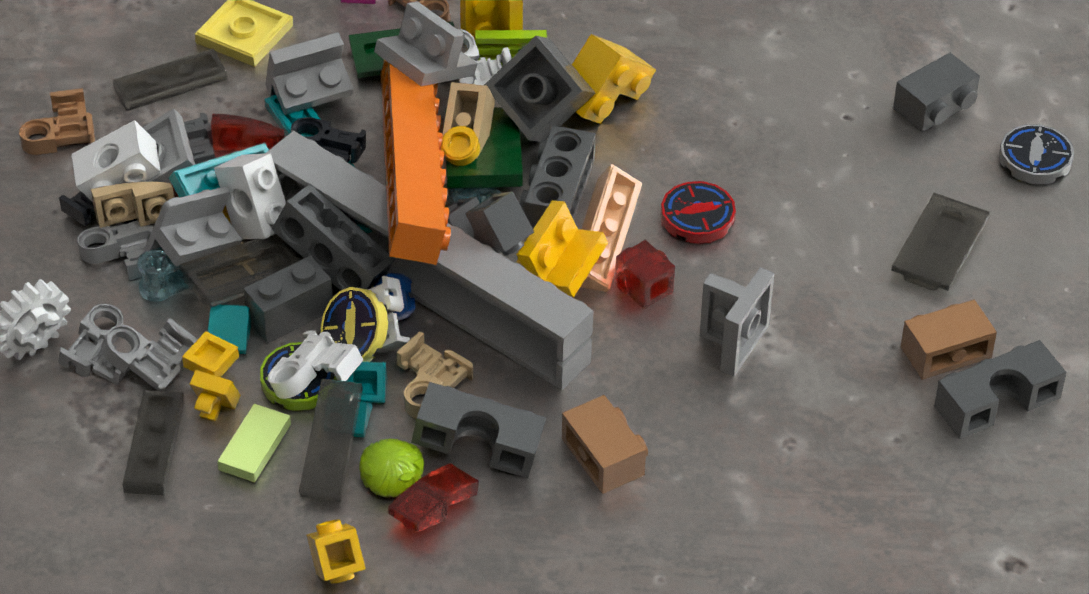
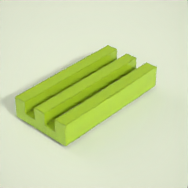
M475 30V42L480 55L478 60L482 57H485L486 61L488 58L495 60L496 56L501 55L503 48L506 47L509 48L511 58H513L518 53V49L521 46L527 45L535 36L547 38V30Z

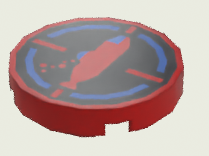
M704 181L679 184L665 194L661 203L663 226L674 237L677 238V234L685 237L686 242L699 244L711 243L722 239L728 234L729 228L735 222V202L726 190L716 184Z

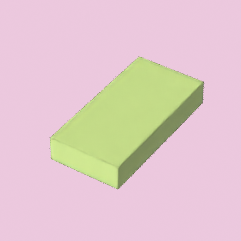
M253 404L218 459V470L255 483L291 426L290 415Z

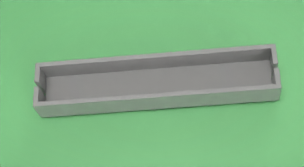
M292 131L266 152L271 153L286 202L307 185L311 184L354 223V220H356L366 228L371 229L372 232L367 234L389 253L387 196L384 184L377 181L372 175L363 173L348 164L342 157L333 155L320 147L315 141L307 139L295 131ZM447 223V227L451 228L450 242L447 251L440 250L437 265L395 258L396 260L387 274L391 272L402 273L412 280V292H409L411 298L415 297V300L560 390H563L591 363L592 339L590 336L593 332V310L584 302L576 300L560 291L551 282L544 281L530 273L521 264L510 261L495 252L489 245L482 244L465 234L459 227Z

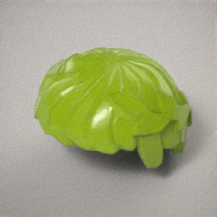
M392 438L381 439L379 442L371 443L363 450L359 462L360 477L365 487L370 488L376 495L390 498L408 494L410 490L415 488V484L419 485L421 483V475L424 472L422 453L417 446L406 441Z

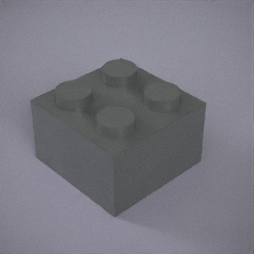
M535 36L484 84L488 86L494 99L528 140L538 142L548 138L552 125L560 127L596 94L552 40L540 36Z

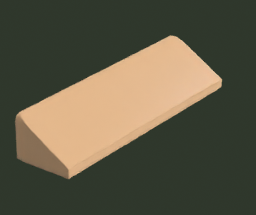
M612 164L597 179L581 230L604 232L608 241L604 251L581 285V288L607 292L611 287L642 186L640 181Z

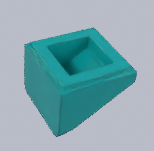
M211 305L208 332L238 346L239 354H246L251 331L250 308L240 305Z

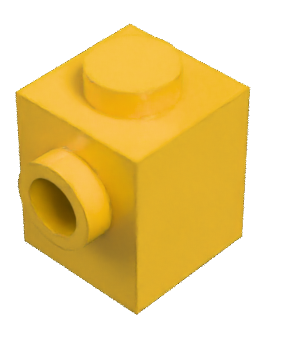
M335 519L317 524V532L306 534L316 575L324 581L329 580L331 584L344 582L354 578L355 572L366 569L357 531L353 526L347 523L341 524L340 519Z

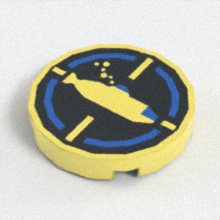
M349 287L339 291L329 301L323 313L320 329L321 332H329L335 343L356 345L363 358L362 362H370L375 358L372 355L376 352L377 348L381 349L386 341L388 330L387 310L383 302H379L375 296L376 294L371 290Z

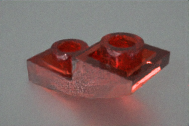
M212 114L211 129L214 150L240 151L263 143L270 150L285 138L283 129L260 120L236 115Z
M449 463L430 472L407 488L389 505L388 514L402 522L408 529L416 532L425 530L428 527L446 521L448 506L476 496L479 480Z

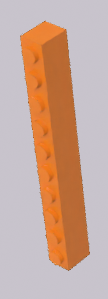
M384 60L381 70L389 257L437 265L440 250L447 251L451 236V228L447 227L449 208L445 207L447 188H443L446 169H442L444 151L440 150L443 133L439 132L441 115H437L440 99L436 98L438 83L420 86Z

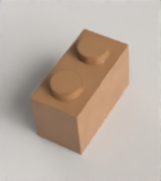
M974 299L961 304H952L947 308L925 315H917L909 320H905L900 347L920 378L924 380L981 362L984 359L992 358L997 331Z
M605 395L562 413V440L602 494L645 475V461L648 456L646 443L639 434L635 435L627 425L622 410L619 407L614 408Z

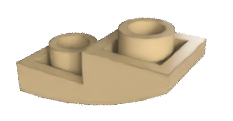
M131 182L91 189L96 220L100 228L133 219L138 220L140 227L154 224L159 216L162 205L169 199L174 198L172 185L166 182Z

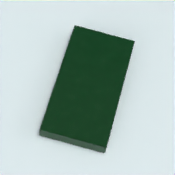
M494 107L490 136L477 159L464 166L453 165L446 160L447 188L523 186L520 130L502 107Z

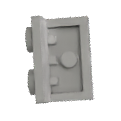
M227 187L213 190L206 189L197 194L180 198L174 197L166 201L161 207L159 216L143 251L145 256L150 259L167 254L173 264L179 266L238 250L242 238L222 213L230 196V191Z

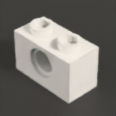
M135 120L72 153L76 187L92 202L91 189L122 183L145 182L161 173L156 141Z
M271 153L241 155L215 167L214 170L220 188L227 187L230 191L226 208L231 224L242 239H266L276 234L272 227L286 201Z

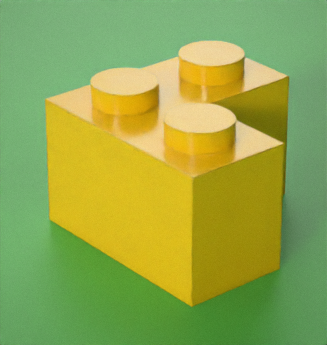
M590 34L572 65L596 94L579 108L576 113L582 118L601 124L604 118L612 112L614 102L619 94L638 100L641 94L649 88L651 78L656 69L627 48Z

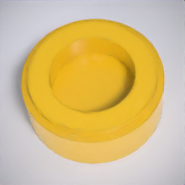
M456 126L449 129L443 135L441 149L444 151V156L448 162L453 165L464 166L470 164L478 157L480 142L472 129L466 126Z

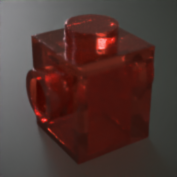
M646 239L633 247L624 249L616 256L614 281L621 293L629 295L643 309L648 308L674 292L675 265L669 261L663 251L657 250Z

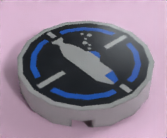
M1025 124L1013 128L1004 135L1000 144L999 157L1004 169L1006 165L1012 171L1011 175L1016 179L1030 184H1049L1055 182L1057 177L1062 175L1065 177L1069 173L1073 164L1074 149L1066 135L1055 128L1041 124Z

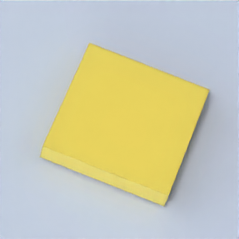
M227 0L195 33V42L255 67L293 27V16L253 0Z

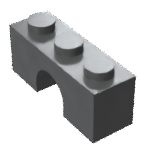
M513 191L494 194L479 203L477 197L459 199L448 206V223L450 225L459 227L465 234L482 244L489 245L497 253L502 252L504 256L521 249L524 246L522 240L534 233Z
M1038 340L1025 346H1017L1010 352L993 359H984L977 365L958 373L952 372L938 381L934 407L956 435L962 439L994 426L999 403L997 395H1007L1017 399L1027 412L1060 399L1067 372L1045 345Z
M429 382L416 418L411 443L450 454L455 441L460 437L466 435L479 436L490 444L493 451L489 467L528 478L547 417L534 414L528 410L504 405L489 398H481L458 391L450 386Z

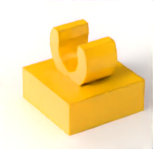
M205 331L182 356L183 367L193 372L198 370L222 377L239 358L238 346Z
M195 370L190 381V386L198 397L194 408L201 411L199 415L201 418L215 422L220 413L221 406L235 410L241 395L231 380Z

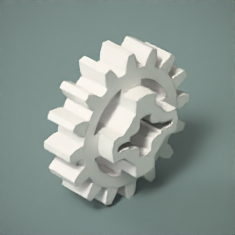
M39 279L34 287L27 282L23 290L18 292L13 290L11 292L12 299L9 302H0V307L2 308L0 311V352L7 358L14 356L17 360H21L25 352L32 357L37 349L48 347V339L59 337L60 334L56 331L57 329L67 325L68 321L63 316L71 312V308L67 305L70 300L52 281L46 284L42 279Z

